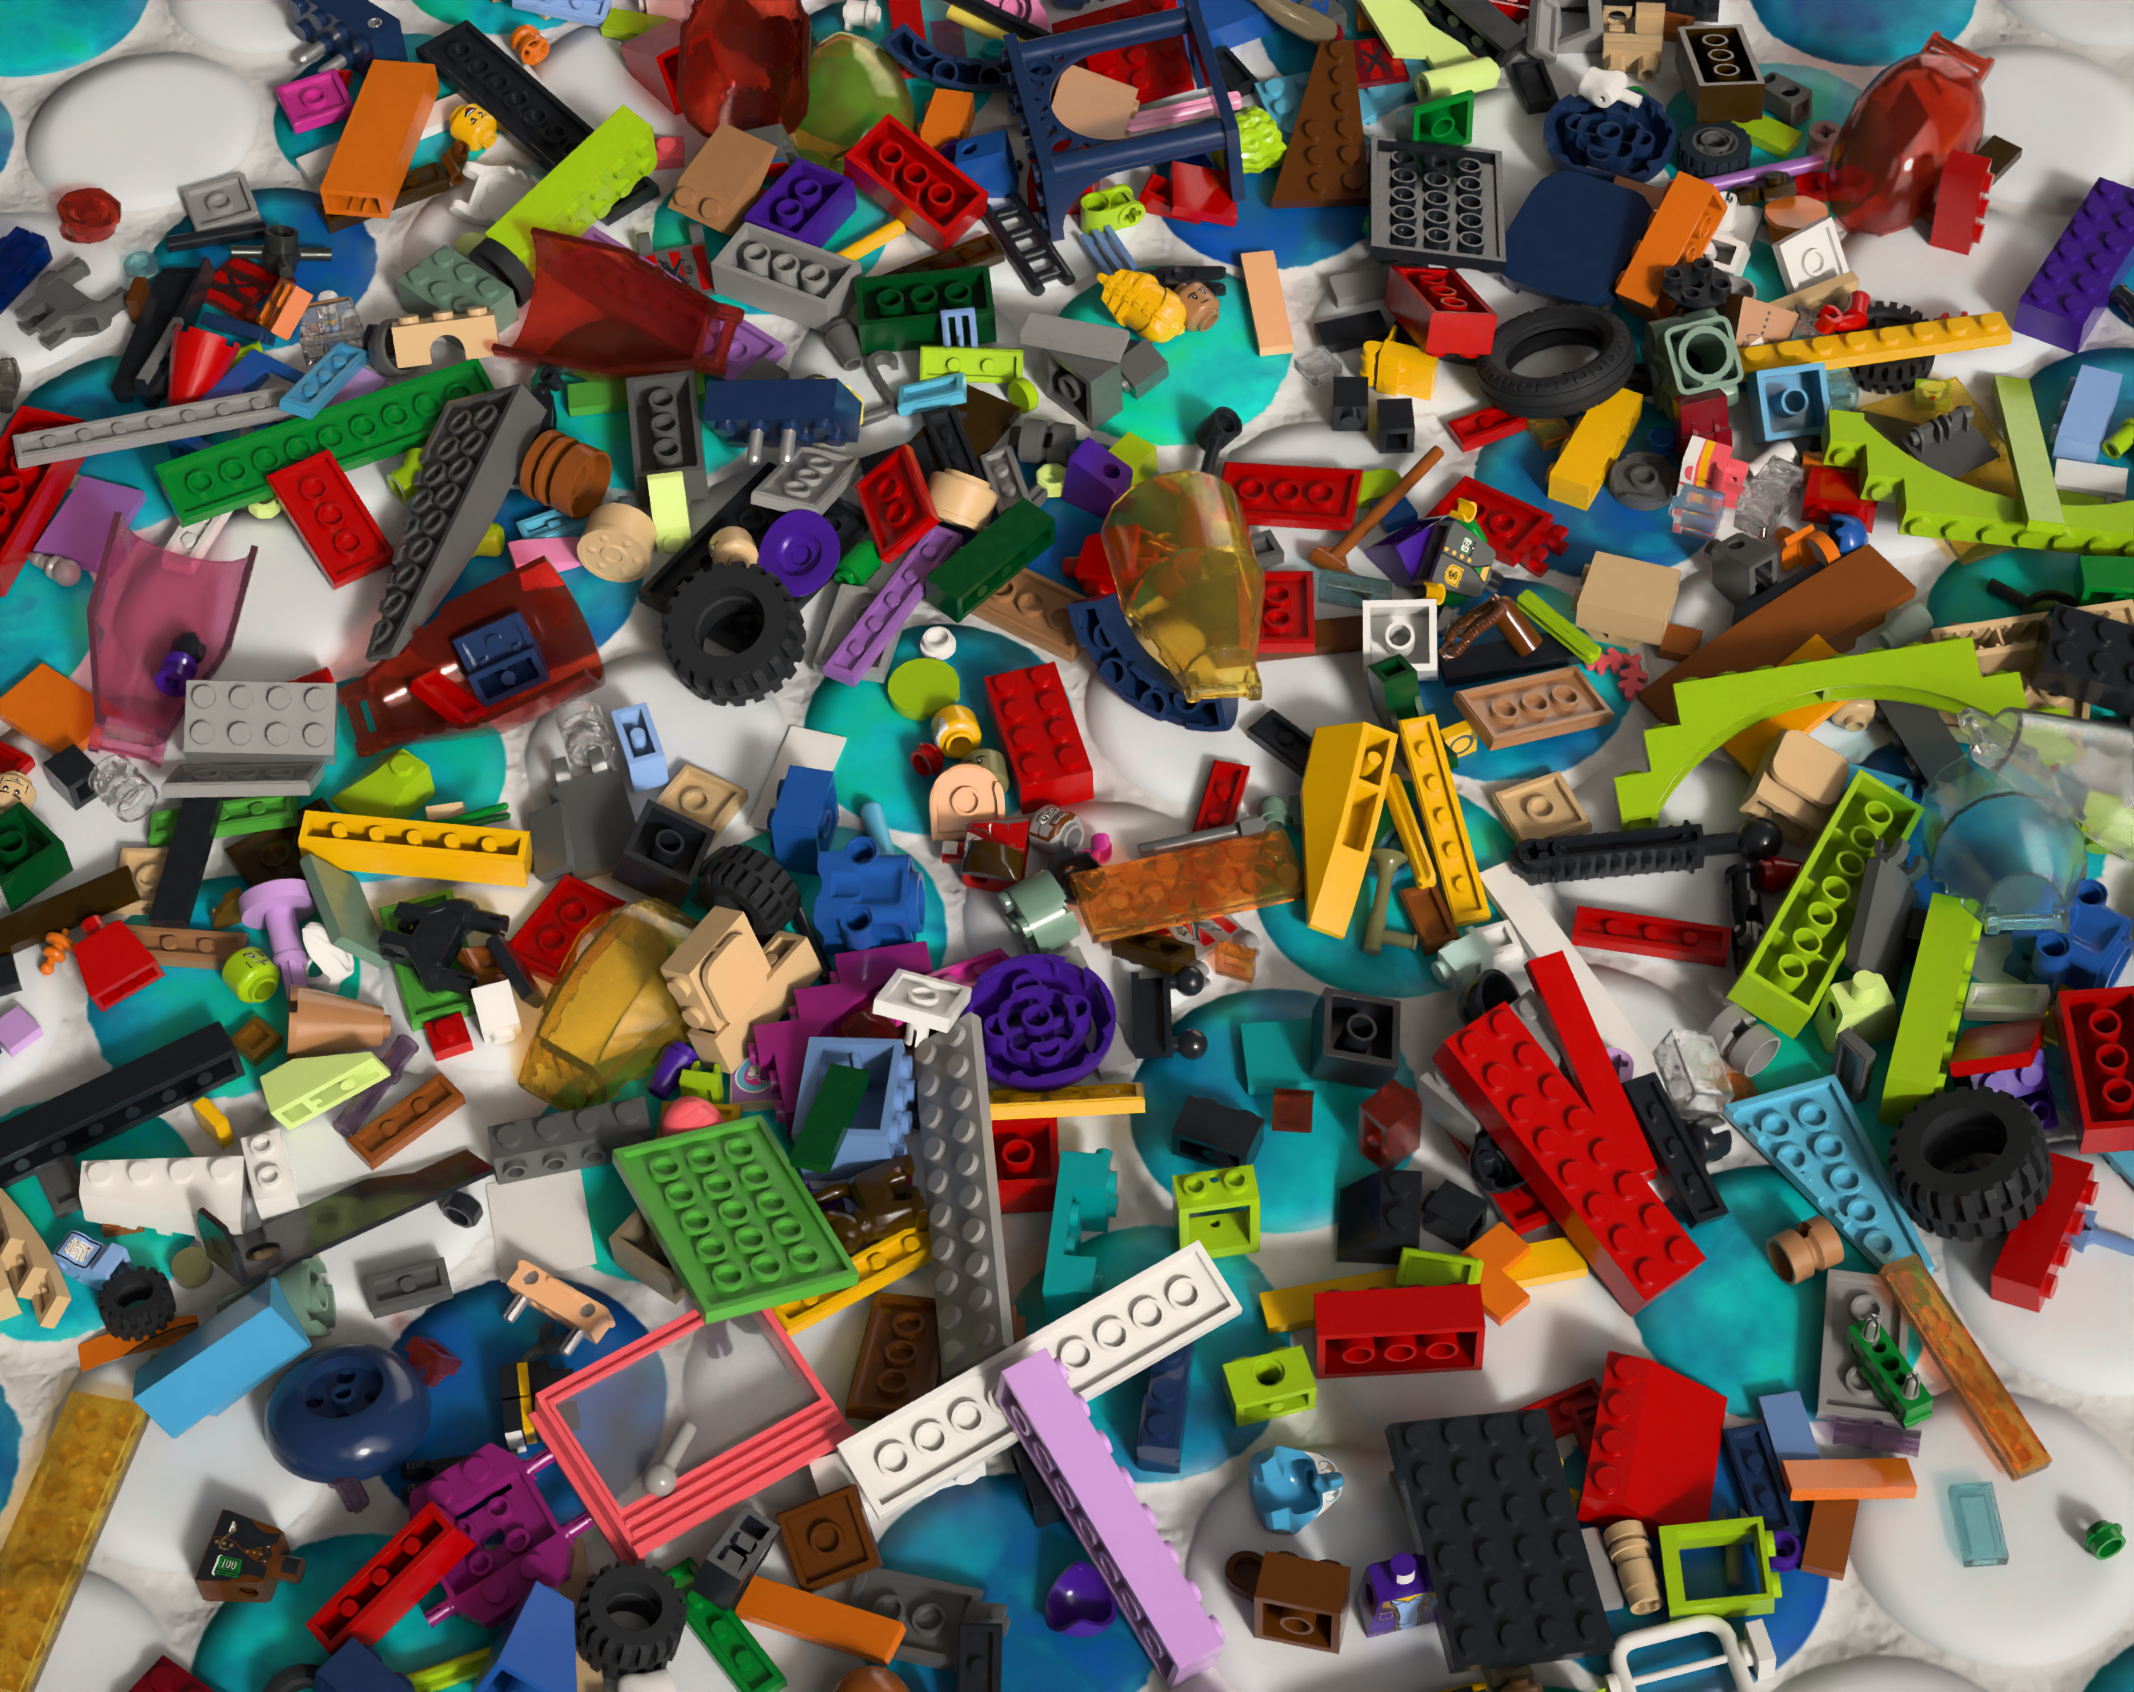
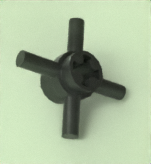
M273 225L265 229V242L261 246L230 245V258L262 259L265 271L289 279L296 272L297 263L300 261L331 262L332 250L331 248L299 247V232L297 229L284 225Z

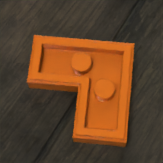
M1502 1221L1459 1254V1256L1482 1259L1484 1262L1480 1281L1484 1313L1499 1327L1530 1302V1295L1505 1274L1530 1254V1246Z

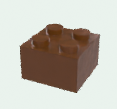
M1265 1551L1254 1595V1638L1339 1654L1349 1612L1351 1567L1342 1566L1339 1562L1330 1559L1316 1561L1301 1558L1289 1551H1279L1277 1553Z

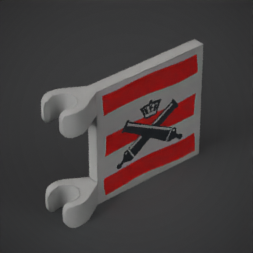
M1200 885L1138 921L1139 927L1195 945L1196 959L1186 966H1195L1202 971L1205 977L1204 988L1209 986L1211 982L1206 977L1210 973L1209 967L1202 960L1228 944L1234 942L1246 960H1252L1260 955V950L1256 948L1259 944L1256 934L1244 929Z

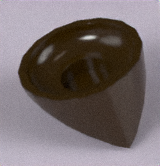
M972 840L969 841L962 861L961 874L1019 882L1024 854L1014 848L1001 844Z

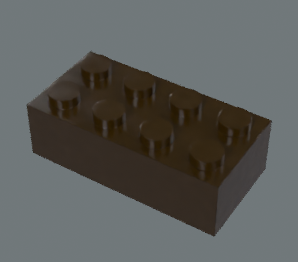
M1742 24L1677 27L1675 65L1696 122L1716 124L1719 121L1748 123L1751 120H1761L1765 81Z

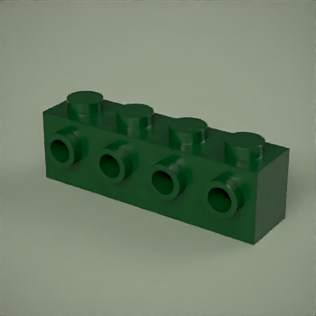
M1024 497L1015 505L1009 506L992 524L983 527L975 538L964 547L961 546L956 549L947 561L929 572L925 578L927 602L956 623L961 622L1056 542L1055 518Z

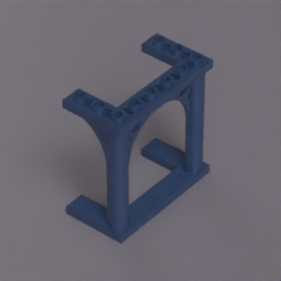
M1183 0V7L1022 42L1018 41L1016 32L1003 35L1005 49L1000 50V57L1003 69L1009 70L1003 74L1007 93L1012 92V96L1007 97L1011 117L1017 115L1022 137H1029L1028 140H1025L1027 156L1029 160L1035 159V163H1031L1035 183L1040 182V186L1035 187L1038 206H1044L1043 210L1038 211L1040 224L1043 230H1049L1052 242L1065 239L1063 225L1070 206L1085 189L1095 182L1125 170L1223 149L1225 179L1232 202L1246 200L1239 127L1198 0ZM1187 34L1189 61L1197 90L1207 88L1216 119L1124 139H1095L1070 130L1058 120L1051 107V93L1059 77L1070 66L1088 56ZM1047 69L1051 71L1049 75L1042 76ZM1036 85H1042L1044 86V88L1042 90H1037ZM1053 129L1057 132L1050 136L1049 130ZM1061 140H1070L1072 142L1064 151L1056 152L1052 150L1054 145Z

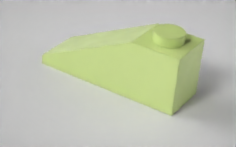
M372 1052L292 1059L261 1076L260 1081L270 1114L290 1131L391 1076V1073Z

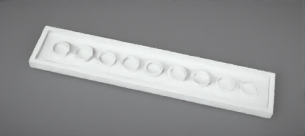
M1197 1240L837 1444V1450L880 1521L1020 1441L995 1399L1001 1371L1047 1348L1053 1359L1058 1357L1064 1364L1069 1376L1067 1383L1074 1395L1080 1393L1085 1401L1088 1402L1242 1314L1243 1308L1201 1242Z

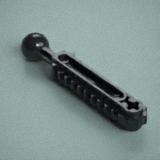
M1758 816L1745 820L1737 832L1704 835L1702 824L1691 825L1688 820H1684L1682 826L1669 825L1668 827L1640 828L1630 831H1609L1608 833L1578 834L1577 836L1548 837L1546 839L1530 838L1520 841L1519 845L1514 850H1511L1510 861L1512 862V873L1525 879V882L1531 886L1562 881L1573 882L1574 880L1604 879V877L1616 878L1625 875H1648L1649 873H1664L1667 871L1679 872L1680 870H1688L1690 874H1694L1695 869L1704 867L1705 856L1739 853L1743 859L1757 864L1758 860H1766L1767 856L1777 857L1783 847V834L1775 822Z

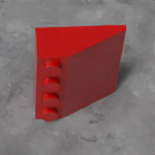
M1608 1351L1577 1514L1578 1521L1609 1528L1611 1525L1621 1521L1638 1520L1644 1523L1647 1535L1654 1538H1659L1658 1526L1708 1522L1727 1397L1650 1359Z

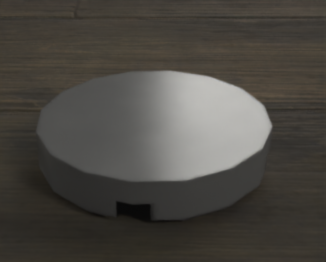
M1632 452L1627 454L1625 459L1621 461L1618 459L1613 463L1608 478L1609 491L1614 499L1625 507L1638 511H1653L1667 506L1675 499L1679 483L1677 468L1675 466L1673 468L1668 464V459L1664 456L1652 452Z

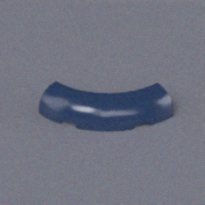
M905 22L879 42L880 46L891 58L902 67L932 84L970 93L1006 91L1003 74L1009 70L1003 69L1001 58L983 61V59L953 57L944 54L915 34ZM1047 69L1042 76L1047 75L1051 71Z
M1117 592L1093 596L1067 604L1070 620L1081 647L1086 648L1091 659L1098 667L1096 671L1100 677L1127 703L1158 721L1165 720L1179 726H1184L1185 729L1192 731H1228L1235 724L1238 714L1237 686L1220 687L1196 683L1173 673L1160 664L1146 651L1133 634L1121 609Z

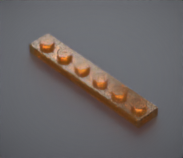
M1917 1253L1884 1265L1878 1273L1879 1277L2011 1480L2015 1482L2046 1469L2053 1461Z

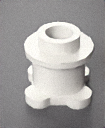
M847 0L846 5L843 7L845 31L851 32L853 26L865 27L867 31H871L874 25H878L881 18V8L877 6L876 0Z

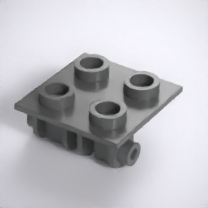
M1959 405L1955 410L1949 412L1948 416L1942 413L1938 415L1937 419L1931 418L1924 425L1912 427L1910 433L1899 440L1916 460L1953 479L2000 457V454L1970 423V420L1974 418V412L1969 405L1965 407Z

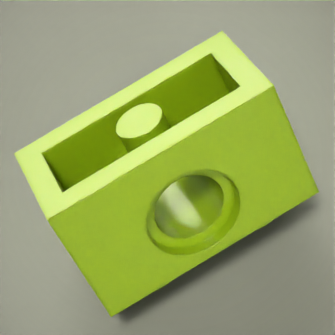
M1303 1345L1291 1348L1279 1347L1267 1354L1251 1358L1247 1356L1238 1357L1230 1363L1222 1364V1386L1236 1428L1316 1408L1317 1386ZM1263 1381H1273V1382H1275V1384L1265 1385V1384H1262L1261 1382H1263Z

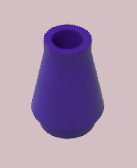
M673 1040L669 1046H664L652 1078L646 1087L647 1091L654 1097L665 1101L670 1093L679 1086L682 1069L691 1070L692 1064L698 1060L697 1053L689 1046Z

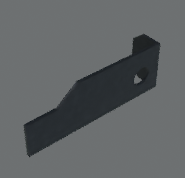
M465 1149L414 1173L364 1179L234 1239L228 1227L204 1207L199 1208L197 1211V1225L207 1257L243 1287H246L286 1269L302 1259L304 1260L490 1176L495 1173V1169ZM271 1247L280 1249L277 1254L260 1261L247 1260L251 1254L261 1249Z

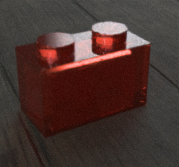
M1393 1078L1359 1106L1358 1152L1379 1170H1393L1420 1148L1422 1101L1413 1089L1405 1088Z

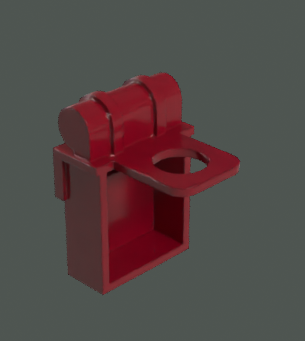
M1720 388L1673 398L1675 427L1673 432L1676 444L1674 450L1678 453L1680 470L1692 435L1733 447L1732 429L1729 427L1727 395Z

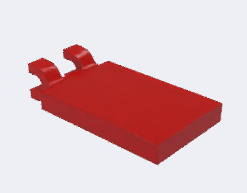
M1466 475L1425 516L1426 518L1447 515L1451 510L1457 511L1459 507L1458 497L1476 503L1477 512L1475 519L1487 538V544L1495 550V559L1513 568L1520 561L1531 574L1539 578L1549 570V565L1542 562L1547 557L1548 550L1561 557L1569 549V543L1562 541L1568 534V528L1554 524L1553 514Z

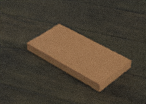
M1024 568L970 613L1070 663H1073L1085 649L1081 647L1070 620L1067 604L1087 597L1027 568Z
M1577 665L1456 691L1452 700L1489 751L1611 724L1615 715Z

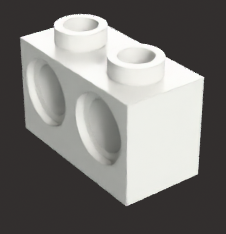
M277 1128L240 1138L254 1201L262 1225L300 1209L290 1161L280 1129Z

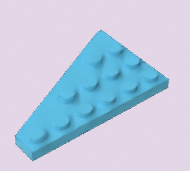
M1404 59L1410 76V82L1359 89L1362 125H1372L1379 117L1387 115L1405 103V97L1415 91L1414 81L1416 75L1432 70L1427 61L1424 59ZM1311 71L1254 83V94L1260 107L1269 113L1271 119L1276 121L1277 129L1282 134L1281 141L1287 146V149Z

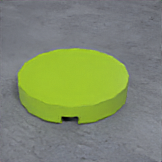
M917 658L903 663L893 671L888 680V696L893 709L903 717L915 721H927L926 717H933L942 708L949 705H957L960 699V679L955 669L944 661L933 658Z

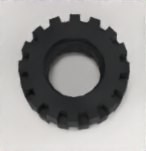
M137 1266L135 1271H132L131 1267L126 1268L122 1275H119L117 1272L111 1276L112 1281H105L102 1284L103 1290L98 1291L97 1303L107 1331H110L111 1335L116 1339L120 1335L122 1341L128 1342L131 1337H134L135 1341H143V1336L145 1335L152 1338L156 1336V1330L164 1331L168 1327L166 1321L172 1322L175 1317L173 1312H176V1304L171 1286L165 1274L162 1272L158 1274L156 1268L150 1267L148 1271H146L145 1266ZM138 1300H147L142 1305L133 1308H125L132 1302Z

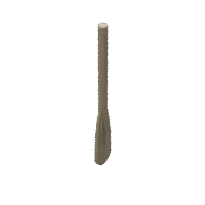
M1249 0L1272 20L1314 45H1320V41L1334 40L1337 35V26L1332 19L1290 0Z

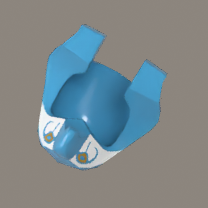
M1274 1445L1257 1452L1250 1459L1248 1471L1249 1495L1255 1512L1265 1529L1276 1534L1295 1535L1314 1518L1334 1505L1342 1494L1344 1478L1339 1472L1336 1463L1324 1455Z

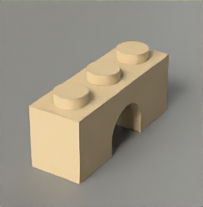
M479 305L466 308L467 313L453 314V310H440L433 312V317L419 319L418 314L399 316L398 321L393 322L391 327L397 367L405 368L432 364L431 345L436 338L442 335L455 336L462 342L466 360L500 356L501 347L495 309L487 310V306Z

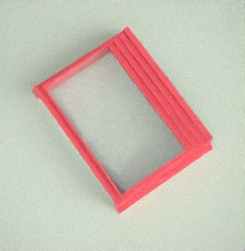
M770 1308L706 1325L698 1311L694 1309L536 1393L535 1411L528 1414L529 1421L545 1446H548L557 1465L619 1561L626 1560L628 1565H634L635 1560L644 1561V1567L645 1554L808 1465L817 1458L835 1450L837 1444L857 1434L853 1426L848 1424ZM687 1421L693 1424L697 1430L675 1469L677 1484L670 1494L656 1497L648 1493L643 1485L644 1472L650 1465L661 1461L681 1422Z

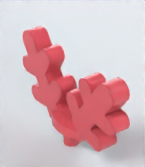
M1609 647L1606 656L1601 652L1600 659L1592 665L1585 663L1587 671L1597 670L1599 676L1604 675L1607 668H1611L1612 674L1619 673V678L1622 681L1618 683V691L1624 692V700L1627 702H1632L1635 693L1641 692L1644 689L1643 684L1648 682V674L1641 670V665L1638 663L1642 659L1638 653L1632 657L1626 653L1620 654L1614 647ZM1621 666L1627 667V669L1620 671Z

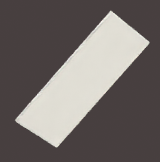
M791 726L747 827L772 833V831L767 830L768 813L770 808H776L778 802L776 797L778 783L780 779L786 778L789 766L794 765L833 771L847 738Z

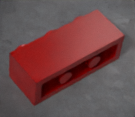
M1952 148L1942 170L1930 246L1969 255L1973 244H1980L1985 229V224L1980 223V220L1985 218L1990 199L1985 198V193H1990L1995 174L1989 173L1991 158Z

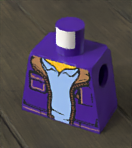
M1398 1553L1390 1560L1373 1563L1366 1567L1355 1601L1367 1638L1435 1622L1417 1553L1411 1555L1408 1553Z

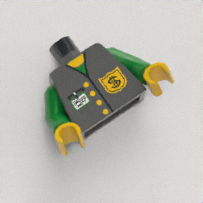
M1460 497L1457 499L1459 503L1458 510H1451L1449 513V517L1456 519V521L1435 522L1413 585L1427 589L1425 598L1421 597L1420 599H1436L1437 608L1443 609L1445 605L1449 607L1463 605L1468 598H1479L1483 589L1496 593L1503 583V574L1491 569L1496 552L1487 544V538L1475 519L1477 505Z

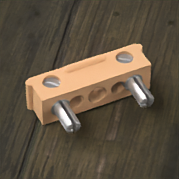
M518 1261V1269L507 1282V1286L515 1298L502 1314L505 1321L513 1324L527 1305L533 1307L571 1330L558 1348L563 1355L565 1354L568 1357L583 1337L597 1345L609 1328L615 1327L614 1318L606 1306L528 1261Z

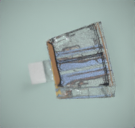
M327 290L319 294L318 301L308 304L302 315L300 344L306 366L315 365L337 342L363 349L365 331L351 297H338L334 291Z

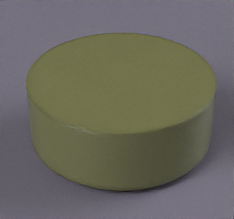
M184 1248L171 1261V1271L174 1279L184 1288L200 1287L207 1283L213 1275L214 1266L212 1260L207 1257L206 1251L203 1248Z

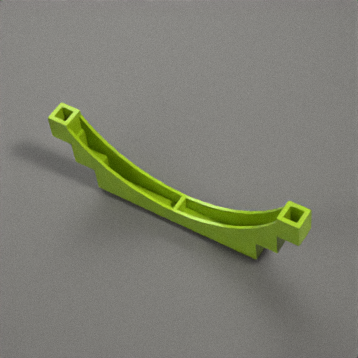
M1828 410L1821 432L1823 465L1858 468L1860 499L1896 503L1899 535L2096 556L2134 557V500L2102 505H2061L2065 520L2062 535L2030 532L2025 528L2019 499L1973 487L1931 469L1885 439L1864 420V413Z
M1949 636L1935 643L1911 642L1897 649L1887 650L1886 648L1879 647L1859 655L1849 656L1848 654L1840 653L1821 661L1812 662L1809 659H1802L1791 663L1789 666L1775 668L1772 665H1764L1755 668L1751 672L1737 673L1735 671H1726L1713 678L1700 679L1698 677H1688L1682 679L1679 683L1673 684L1672 703L1677 725L1671 726L1670 724L1662 723L1652 726L1649 730H1643V750L1648 772L1642 773L1639 770H1631L1622 773L1619 777H1614L1613 793L1621 831L1659 827V813L1671 794L1686 776L1715 749L1735 735L1764 720L1791 710L1834 701L1860 699L1888 700L1922 705L1954 714L1978 724L2010 742L2033 759L2034 768L2072 763L2077 746L2067 707L2056 708L2052 705H2046L2035 709L2033 712H2029L2020 672L2008 673V671L1999 670L1989 673L1986 677H1981L1973 638Z

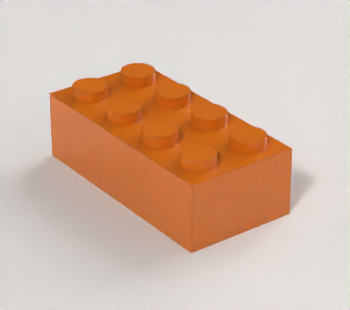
M1678 171L1675 179H1671L1667 183L1663 193L1664 200L1658 210L1655 209L1650 215L1647 223L1648 230L1643 240H1638L1631 253L1632 260L1627 270H1623L1619 274L1615 284V293L1627 311L1649 322L1671 317L1678 304L1669 299L1662 289L1664 270L1677 264L1693 262L1696 258L1702 257L1728 209L1715 185L1682 171Z

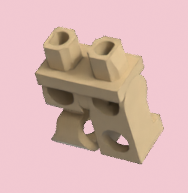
M1636 2L1634 33H1630L1632 6L1603 5L1602 70H1618L1624 74L1638 73V79L1641 82L1655 81L1656 74H1660L1666 3ZM1613 11H1621L1626 16L1621 20H1614L1608 15Z

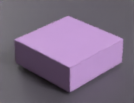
M18 1005L0 1018V1046L11 1057L44 1035L41 1027Z

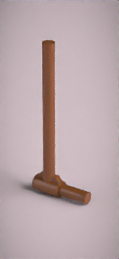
M1436 445L1433 446L1334 548L1330 546H1317L1309 556V563L1336 581L1341 580L1368 598L1374 591L1375 586L1350 570L1345 556L1444 456L1443 450Z

